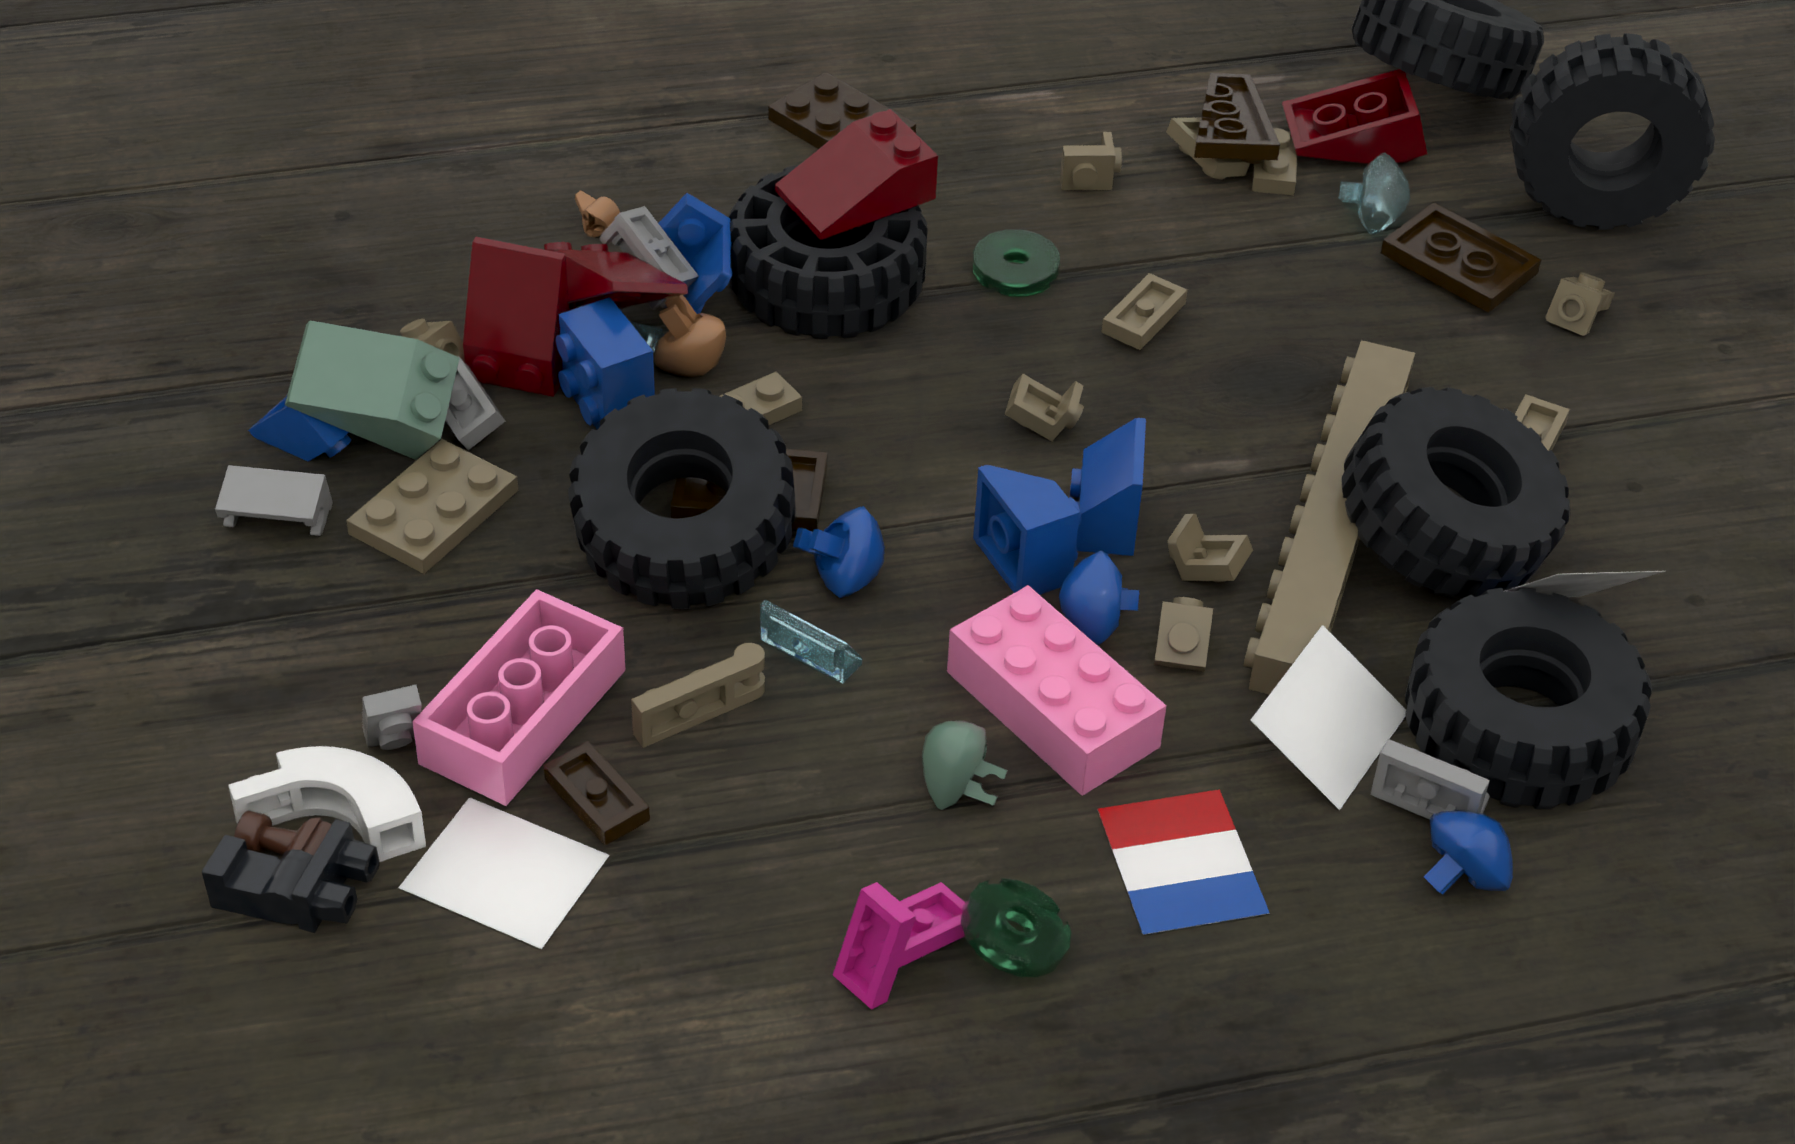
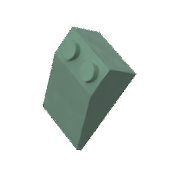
M310 320L305 327L285 406L417 460L441 439L460 358L418 339Z

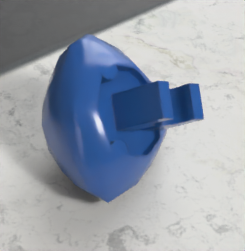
M864 506L845 512L824 531L814 529L812 532L804 528L797 529L793 547L814 555L818 572L825 586L839 598L847 597L869 584L878 575L884 563L885 546L882 533L877 521Z
M1099 551L1083 559L1064 580L1059 594L1060 607L1065 618L1099 646L1118 627L1120 610L1138 611L1139 590L1122 588V575L1104 551Z
M1442 811L1431 816L1430 833L1432 847L1441 855L1444 854V856L1424 878L1439 893L1444 894L1464 873L1468 876V881L1476 889L1489 891H1505L1509 889L1513 878L1512 853L1509 838L1498 821L1485 814L1469 811Z

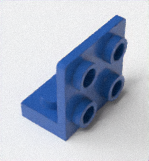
M686 193L658 224L699 276L687 288L688 294H684V297L696 314H699L705 302L716 291L721 292L731 279V219Z

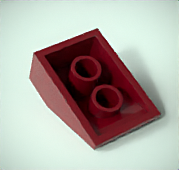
M1401 69L1282 102L1297 156L1388 166L1428 155L1420 114L1406 74Z
M889 109L849 124L775 184V192L821 240L936 199L938 155L904 121Z
M475 237L472 242L463 337L465 363L479 382L554 397L560 387L558 373L563 370L562 358L556 345V336L560 335L559 314L569 311L566 256L564 253Z
M570 242L544 244V250L564 253L566 256L569 311L608 297L614 301L619 309L688 294L687 284L627 252H608L607 244L583 245L581 250H572Z

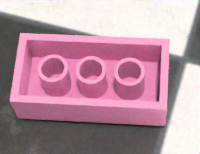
M1029 585L950 629L947 672L1080 795H1085L1160 748L1166 705Z
M536 589L412 721L418 764L507 806L626 671L623 627Z

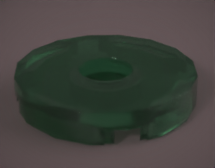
M1026 230L994 232L979 240L973 250V274L980 284L988 289L989 284L998 287V293L1003 295L1029 296L1041 293L1050 287L1052 280L1055 279L1056 281L1059 276L1060 254L1058 249L1050 240L1037 233ZM1010 262H1019V263H1022V264H1020V265H1015V264H1011Z
M1002 878L999 884L991 883L988 885L990 880L979 883L966 900L961 915V925L966 940L977 954L995 968L1019 977H1039L1054 971L1070 948L1071 930L1068 921L1063 925L1062 920L1057 915L1061 909L1053 899L1035 886L1017 879ZM1008 921L1018 923L1026 932L1013 928Z

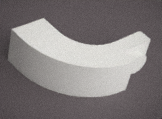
M326 746L289 749L276 753L279 769L228 785L237 824L241 816L248 810L268 815L272 820V825L312 815L338 818L351 823V826L359 832L365 843L377 847L379 862L426 847L422 813L408 784L394 769L384 762L358 751Z

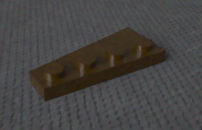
M1210 73L1194 158L1241 159L1251 164L1262 163L1264 160H1278L1280 143L1251 75Z

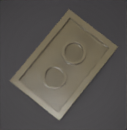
M441 439L346 520L348 534L425 574L518 491L517 476Z

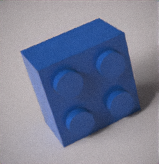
M610 297L559 314L560 335L556 336V345L562 358L563 370L558 373L559 383L566 397H573L577 402L581 414L588 425L593 424L598 430L600 427L599 421L615 408L619 411L627 406L629 400L643 394L645 397L655 395L653 350Z

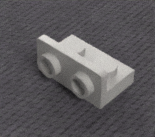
M1388 739L1380 752L1370 795L1427 819H1431L1433 814L1442 811L1483 813L1489 800L1487 788L1490 780Z

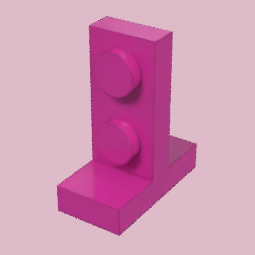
M878 882L862 888L833 976L870 1009L876 1008L887 1002L898 968L973 933L980 914L942 882L901 901L896 899Z

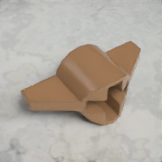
M581 190L575 194V201L582 215L584 232L590 237L601 236L620 213L618 206L607 197L594 199Z

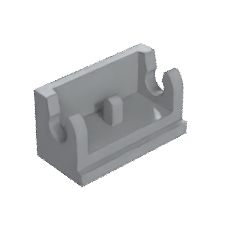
M645 206L619 213L599 238L602 244L608 245L612 242L614 246L618 245L623 252H627L687 284V288L699 277ZM666 299L648 303L653 310L659 305L663 309L667 308L665 305Z
M228 465L215 511L217 517L224 518V527H235L239 516L304 522L305 526H311L310 535L321 536L333 501L324 474Z

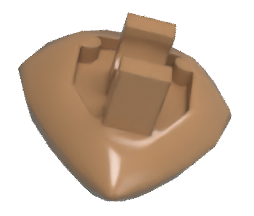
M684 295L668 298L665 301V305L668 308L660 311L659 316L669 331L658 340L654 350L653 361L664 372L677 376L696 377L705 375L718 364L723 353L726 341L724 322L710 314H696Z

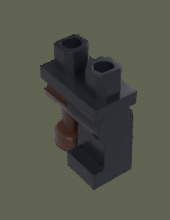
M248 810L241 816L236 826L234 837L224 835L202 870V876L211 908L282 924L292 925L298 923L299 929L315 933L322 920L348 923L356 909L357 895L355 887L345 885V880L351 878L366 883L371 882L379 869L380 862L377 847L354 840L351 823L335 819L333 824L321 821V818H311L296 831L273 827L272 820L268 815ZM267 849L281 854L282 857L278 859V857L263 853Z

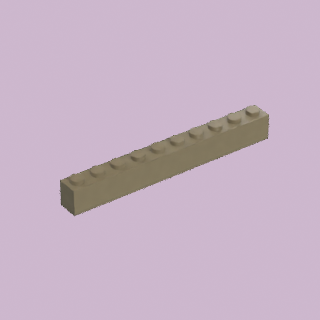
M1361 340L1356 357L1347 356L1340 383L1346 384V386L1337 385L1331 405V412H1335L1336 415L1327 414L1321 435V441L1326 442V445L1317 443L1310 471L1316 472V475H1306L1300 497V502L1306 503L1305 507L1296 505L1292 516L1289 533L1295 534V537H1285L1278 565L1284 566L1283 571L1274 569L1270 580L1267 598L1273 599L1272 605L1262 603L1255 632L1262 633L1260 639L1251 637L1247 647L1244 667L1252 668L1249 683L1250 690L1270 695L1320 627L1323 625L1330 633L1332 631L1360 542L1358 528L1355 523L1350 522L1346 512L1345 501L1347 499L1343 498L1342 475L1344 473V462L1376 411L1380 407L1385 406L1391 398L1407 392L1415 357L1414 352Z

